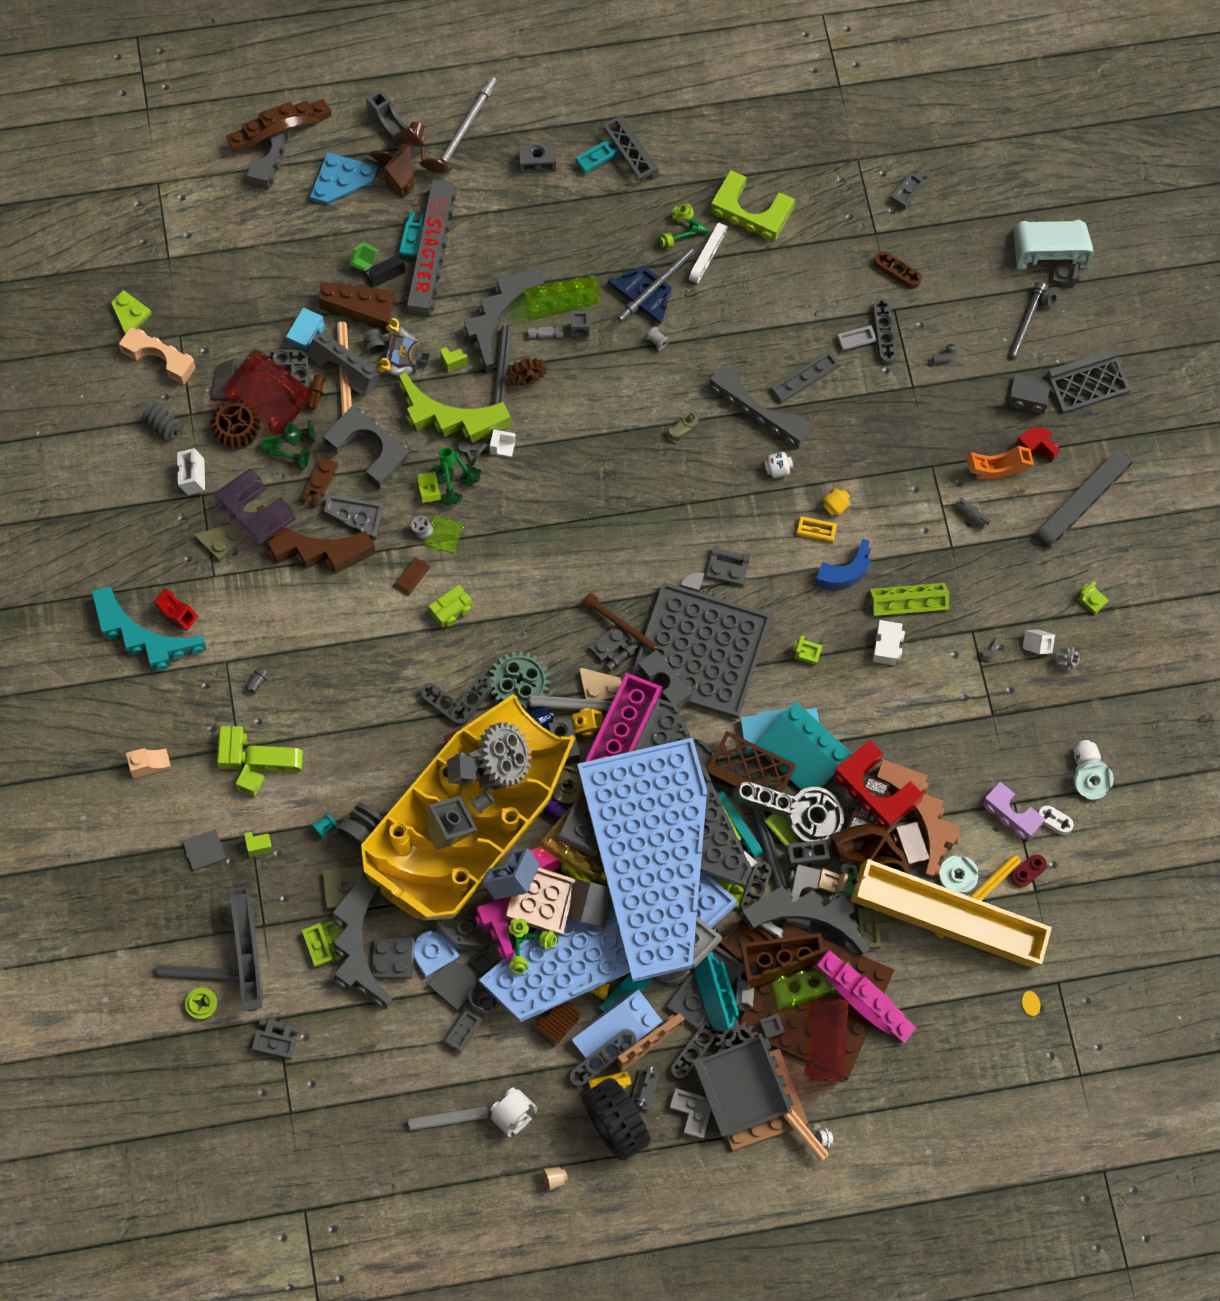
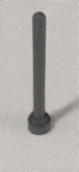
M1035 282L1033 286L1034 296L1010 353L1011 359L1017 358L1040 298L1049 288L1043 282Z

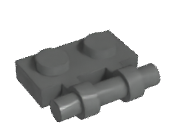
M616 625L593 643L589 650L601 663L608 659L610 662L606 664V667L611 671L615 667L618 668L628 656H633L639 645L636 642L628 645L627 642L631 640V637ZM620 648L623 650L619 655H614Z
M261 1018L259 1026L266 1027L265 1031L257 1030L252 1051L292 1060L297 1040L296 1038H291L290 1034L299 1035L300 1027L293 1025L291 1022L282 1023L277 1022L273 1018ZM273 1029L284 1031L283 1036L272 1033Z

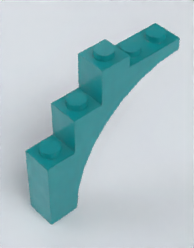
M111 586L92 591L104 639H116L123 635L128 655H139L143 651H147L152 671H163L170 667L169 659H181L185 655H196L207 650L203 636L172 638L158 635L142 628L123 612L114 597Z

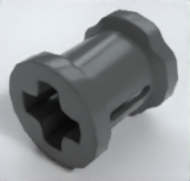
M487 789L477 798L470 799L479 814L489 805L496 804Z

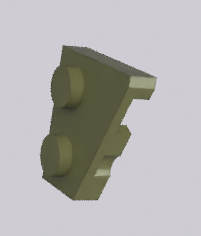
M232 523L197 533L195 539L221 562L248 539V536L240 527Z

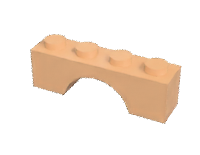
M130 327L119 343L121 353L136 361L150 355L162 358L167 363L166 371L168 377L182 385L186 383L195 370L194 359L190 355L178 352L175 347L163 344L156 337L151 338L140 329L136 330Z

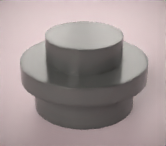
M1047 289L1042 294L1041 303L1043 306L1052 307L1056 304L1058 296L1055 291Z

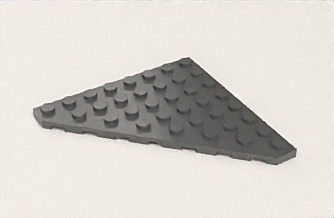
M657 699L634 751L691 738L676 704ZM696 749L707 788L700 872L745 888L752 872V867L744 854L741 843L733 830L728 815L724 811L721 800Z

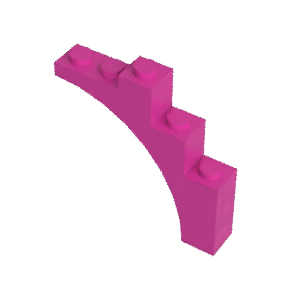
M552 843L530 850L540 864L539 868L551 872L559 869V857ZM491 895L493 902L477 907L475 920L478 927L483 928L484 933L490 932L492 940L497 941L499 945L497 946L500 958L504 957L506 964H508L514 957L509 939L511 920L504 918L510 897L495 900Z

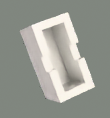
M195 448L177 452V466L179 467L178 486L187 495L205 491L204 458Z
M879 621L873 662L895 666L897 659L901 660L902 648H899V644L903 642L905 631H901V623Z

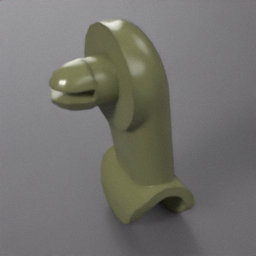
M693 413L684 414L682 419L673 428H669V431L666 433L667 439L677 444L683 435L698 425V417Z

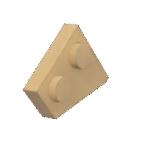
M584 668L579 669L585 699L614 700L622 683L621 678Z

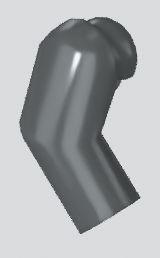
M948 344L943 354L933 355V364L951 362L957 353L956 346Z

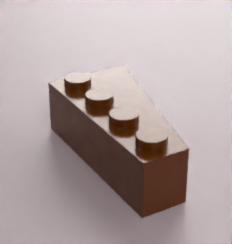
M321 282L318 297L320 309L339 316L350 317L353 321H361L367 323L370 327H378L390 333L386 330V326L391 325L389 320L392 319L395 303L394 290Z
M821 933L741 944V956L747 990L816 964L824 954Z

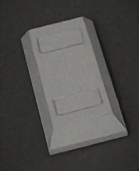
M872 325L837 334L842 351L877 342Z

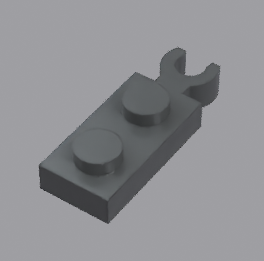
M919 165L916 174L910 172L891 196V201L906 209L926 183L924 179L929 177L930 170L928 169L926 173H922L923 165Z

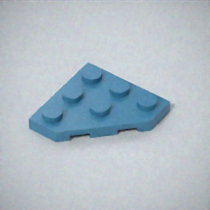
M327 152L312 190L310 201L329 205L338 198H345L356 193L358 189L372 186L379 167Z

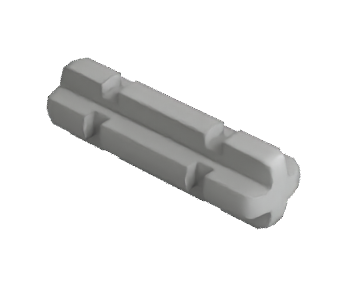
M556 326V328L538 327V329L529 327L528 337H563L564 329L562 326Z

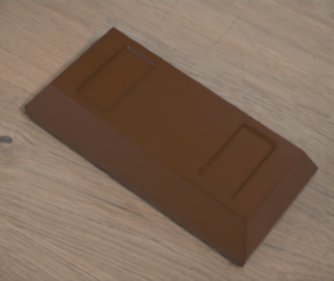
M415 557L393 586L409 596L431 566Z

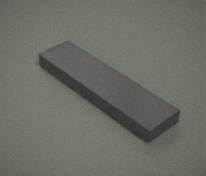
M828 351L770 387V391L782 404L838 369L840 363Z

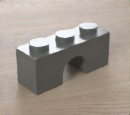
M655 650L638 663V671L646 681L651 683L657 679L665 680L669 687L662 691L661 699L676 704L679 709L692 700L693 690L687 682L684 683L681 680L679 672L675 668L672 669L665 655L659 654Z
M466 753L455 754V757L447 760L448 783L464 786L476 781L477 776L479 789L495 792L507 787H501L500 784L495 785L494 780L489 781L490 774L484 775L485 767L480 768L483 761L478 760V758L481 756L470 757Z

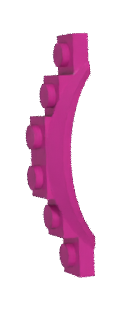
M826 950L815 964L824 973L825 978L860 1015L882 1031L896 1037L901 1043H905L917 1028L904 1017L905 1014L893 1004V1001L865 976H861L848 963L841 961L830 950Z

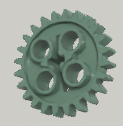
M514 651L512 652V657L505 654V660L498 658L499 665L494 663V670H490V675L493 676L489 677L493 681L491 696H497L496 703L504 701L514 694L517 696L523 709L527 711L531 695L546 696L544 693H549L548 686L551 685V681L548 680L550 679V674L546 673L548 667H542L543 660L537 663V656L530 658V652L526 656H523L522 651H520L519 656H516ZM514 667L517 668L518 671L516 673H511L509 669ZM533 673L536 675V677L530 679L527 677V675ZM510 685L512 686V688L510 690L503 689V686ZM527 690L531 694L528 696H523L521 692Z

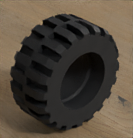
M608 1078L584 1093L582 1100L591 1121L607 1147L618 1159L627 1160L649 1146L651 1137L645 1122L642 1120L640 1113L628 1094L615 1079Z

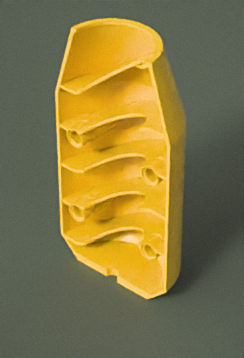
M514 694L455 733L362 843L363 867L367 878L372 884L380 887V892L387 899L414 918H420L423 921L454 918L482 885L488 870L495 868L547 806L573 746L575 737L573 735L570 737H558L546 730L523 709L517 696ZM509 722V725H515V729H521L520 735L525 734L524 742L529 741L526 747L531 749L528 755L532 759H529L527 762L531 767L526 768L529 773L524 775L525 779L520 780L519 784L504 787L495 792L489 791L496 804L489 805L479 814L470 799H475L484 793V789H479L478 777L476 776V781L464 786L448 783L447 760L455 757V754L466 753L469 756V753L482 748L478 742L483 741L481 735L485 734V729L496 723ZM460 796L478 830L452 846L436 850L427 833V807L430 804Z

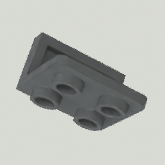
M1016 374L1008 407L1044 415L1049 400L1050 381Z

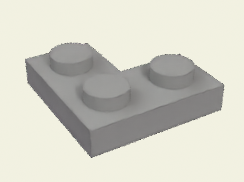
M675 1088L670 1109L689 1115L684 1135L703 1140L712 1111L708 1098Z

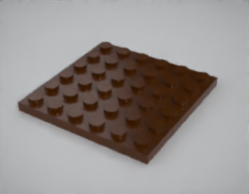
M785 922L781 927L784 930V938L811 934ZM822 939L824 953L826 950H830L841 961L848 963L861 976H865L885 993L894 969ZM813 964L756 986L754 989L753 1009L744 1012L739 1025H742L745 1021L747 1028L751 1025L753 1026L752 1033H761L764 1037L759 1020L778 1013L785 1034L769 1039L771 1047L780 1049V1051L848 1080L872 1023L860 1015L825 978L824 973ZM741 1029V1034L750 1037L745 1030Z

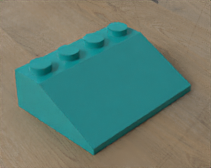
M796 701L755 744L796 764L789 780L800 790L808 787L822 788L834 775L835 769L853 754ZM765 755L764 757L772 763L771 757ZM785 764L776 766L784 775L788 774L791 768Z

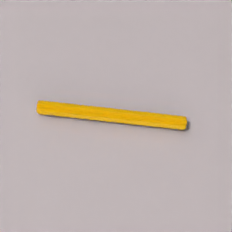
M1015 854L1012 855L970 897L982 901L1020 864L1021 859ZM935 933L936 936L940 939H943L945 937L944 935Z

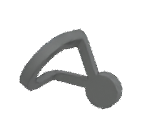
M461 441L458 445V450L461 453H467L473 466L481 452L485 451L488 445L484 443L481 448L470 447L467 441ZM470 451L477 452L474 458L472 457Z

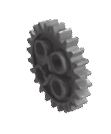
M509 722L496 723L485 729V734L481 735L483 741L478 742L482 748L477 750V752L481 753V757L478 760L483 761L480 768L485 767L486 769L484 775L490 774L489 781L494 780V784H500L501 787L513 786L514 784H519L520 780H524V775L529 773L526 768L531 767L527 761L532 759L528 755L531 749L526 747L529 741L524 742L523 740L525 734L520 735L521 729H515V725H509Z

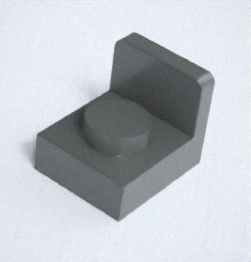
M1075 263L1074 268L1056 264L1052 283L1073 288L1075 281L1079 282L1081 271H1078L1079 264Z

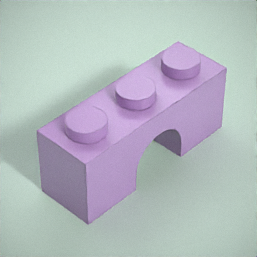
M999 782L987 795L983 805L989 813L999 817L1003 825L1011 827L1019 838L1025 839L1028 842L1043 826L1045 818L1032 807L1021 814L1012 811L1009 804L1012 802L1015 793Z

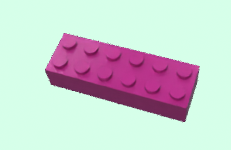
M626 673L585 762L634 751L657 699H661L662 686Z

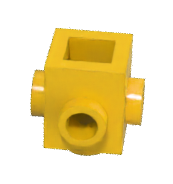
M585 708L579 710V713L572 715L574 732L583 735L584 738L593 737L594 733L600 731L603 724L601 711Z

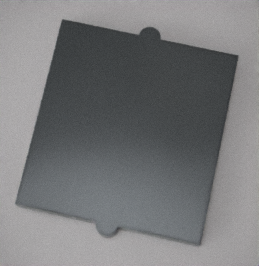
M216 829L183 841L187 852L186 858L190 860L193 871L226 860L222 849L223 843L220 842Z

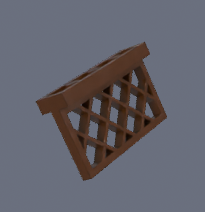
M726 731L706 770L708 775L734 788L744 782L753 783L750 775L761 771L764 782L757 785H766V788H769L768 783L778 780L781 786L778 792L783 793L796 764ZM728 737L736 740L737 748L727 751L725 742ZM751 747L754 750L755 756L744 759L741 749ZM739 750L742 760L731 764L728 753ZM726 754L729 765L721 767L715 764L719 756ZM765 755L771 757L773 764L762 768L759 757ZM757 758L760 769L749 772L746 762ZM744 763L747 773L742 775L735 774L732 766ZM785 764L791 767L788 774L779 777L776 766ZM774 767L777 778L766 781L763 770ZM742 788L741 791L747 794V791ZM760 794V800L765 803V797Z

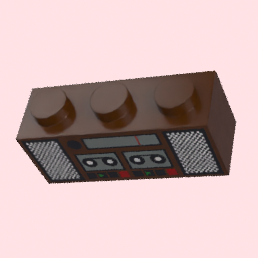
M869 776L867 777L864 785L871 794L877 797H890L891 792L888 791L890 784ZM858 801L848 828L867 823L875 825V817L871 813H867Z

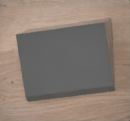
M576 879L567 919L605 928L612 901L609 887Z

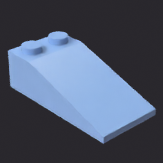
M631 989L575 1035L571 1041L586 1058L621 1030H632L636 1035L637 1042L660 1024L662 1020L639 989ZM624 1034L623 1041L618 1043V1040H615L614 1042H616L620 1047V1050H622L623 1048L621 1047V1044L625 1041L630 1043V1038L632 1036H627L626 1034ZM608 1046L605 1049V1053L608 1056H614L617 1052L614 1046ZM593 1058L589 1061V1064L593 1069H597L601 1062L599 1059Z

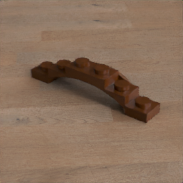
M324 99L311 104L306 100L292 105L290 101L258 113V119L242 124V129L226 135V140L233 152L244 148L248 149L285 131L320 122V120L332 116L331 110Z

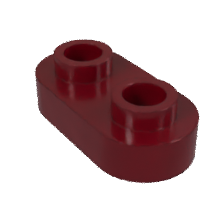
M1041 855L1029 857L1014 870L1012 874L1013 883L1021 888L1032 883L1044 873L1047 867L1045 858ZM1034 862H1039L1040 866H1035ZM1019 874H1025L1026 878H1021Z

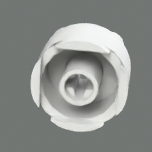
M513 1087L507 1091L505 1098L501 1102L497 1101L491 1107V1120L508 1137H511L512 1132L514 1134L519 1133L532 1120L530 1115L532 1111L534 1113L537 1112V1106L520 1090H516Z

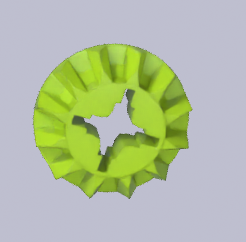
M196 988L186 997L185 1008L188 1014L195 1019L205 1020L217 1010L218 1001L216 995L210 989ZM204 998V1002L208 1006H202V1008L199 1010V1006L195 1002H201Z

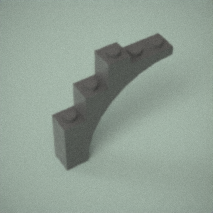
M539 268L497 278V285L494 286L496 295L481 299V306L478 307L480 316L464 320V327H462L463 336L468 338L469 344L474 343L476 352H480L479 363L481 368H485L486 374L493 372L491 346L500 322L516 305L529 297L544 292V281Z
M362 876L332 914L333 922L341 928H346L334 942V952L341 958H347L335 973L334 979L336 980L335 983L342 989L347 988L351 990L356 985V989L363 995L368 994L373 998L372 1001L377 1006H384L387 1009L393 998L373 977L365 960L362 947L363 919L369 904L377 894L378 887Z
M781 886L740 913L750 930L776 920H808L826 926L838 933L859 955H863L870 950L867 938L864 935L861 936L857 930L859 927L853 918H849V915L854 912V904L845 895L840 896L824 907L822 897L818 893L815 894L813 890L793 902L791 900L793 899L791 892Z
M250 887L230 890V903L238 958L242 1011L247 1010L251 1012L262 1008L263 987Z

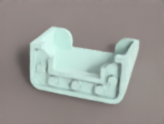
M1081 220L1062 222L1021 221L1014 227L1017 269H1026V265L1030 262L1036 265L1038 260L1072 259V264L1079 262L1080 268H1089L1093 257V246L1085 222Z

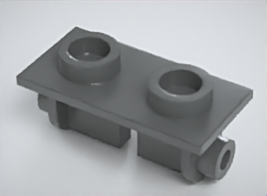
M640 1067L631 1099L636 1108L647 1111L650 1110L660 1072L654 1071L653 1067Z

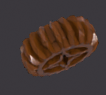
M238 399L236 403L230 400L228 405L223 402L222 408L217 406V412H213V418L210 419V429L213 432V437L217 438L218 443L223 442L225 447L230 444V447L233 449L235 445L241 448L243 443L248 446V440L254 442V436L259 434L258 430L261 428L259 423L261 421L258 412L254 410L252 405L248 406L246 401L241 404ZM244 416L250 420L249 425L243 421ZM221 423L225 424V427H227L228 430L227 432L221 429Z

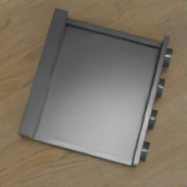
M761 1033L756 1038L702 1059L700 1057L693 1060L724 1139L793 1112L791 1106L794 1105L790 1094H785L783 1088L786 1087L783 1075L778 1076L776 1068L779 1067L776 1057H771L769 1049L772 1048L768 1037L764 1038Z

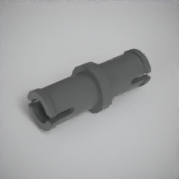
M963 497L959 498V501L954 505L967 515V519L973 520L982 529H985V525L988 526L991 522L990 519L979 512V508L973 507Z

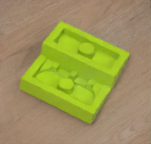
M333 920L324 924L318 923L302 930L315 967L346 958H341L334 952V942L345 930V927L337 926Z

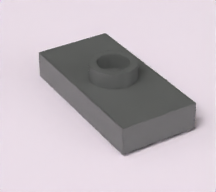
M465 1009L445 1039L444 1044L461 1054L483 1022V1019Z

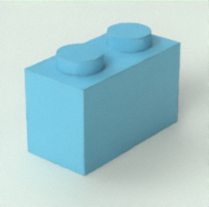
M303 308L286 336L287 346L296 350H304L308 353L312 339L324 331L323 316Z

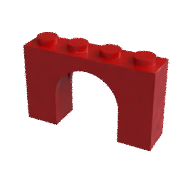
M869 740L835 769L834 776L837 783L841 786L844 785L848 789L849 795L853 799H857L862 804V808L875 817V821L880 827H885L889 830L922 802L924 794L911 781L890 797H877L871 794L863 783V777L882 760L883 752Z

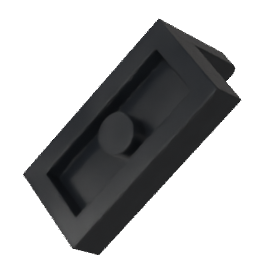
M397 255L365 271V275L373 288L406 273L405 262L403 259L400 260Z

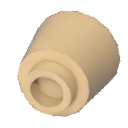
M560 1167L542 1170L544 1183L548 1191L564 1185L565 1181L568 1180L565 1169Z

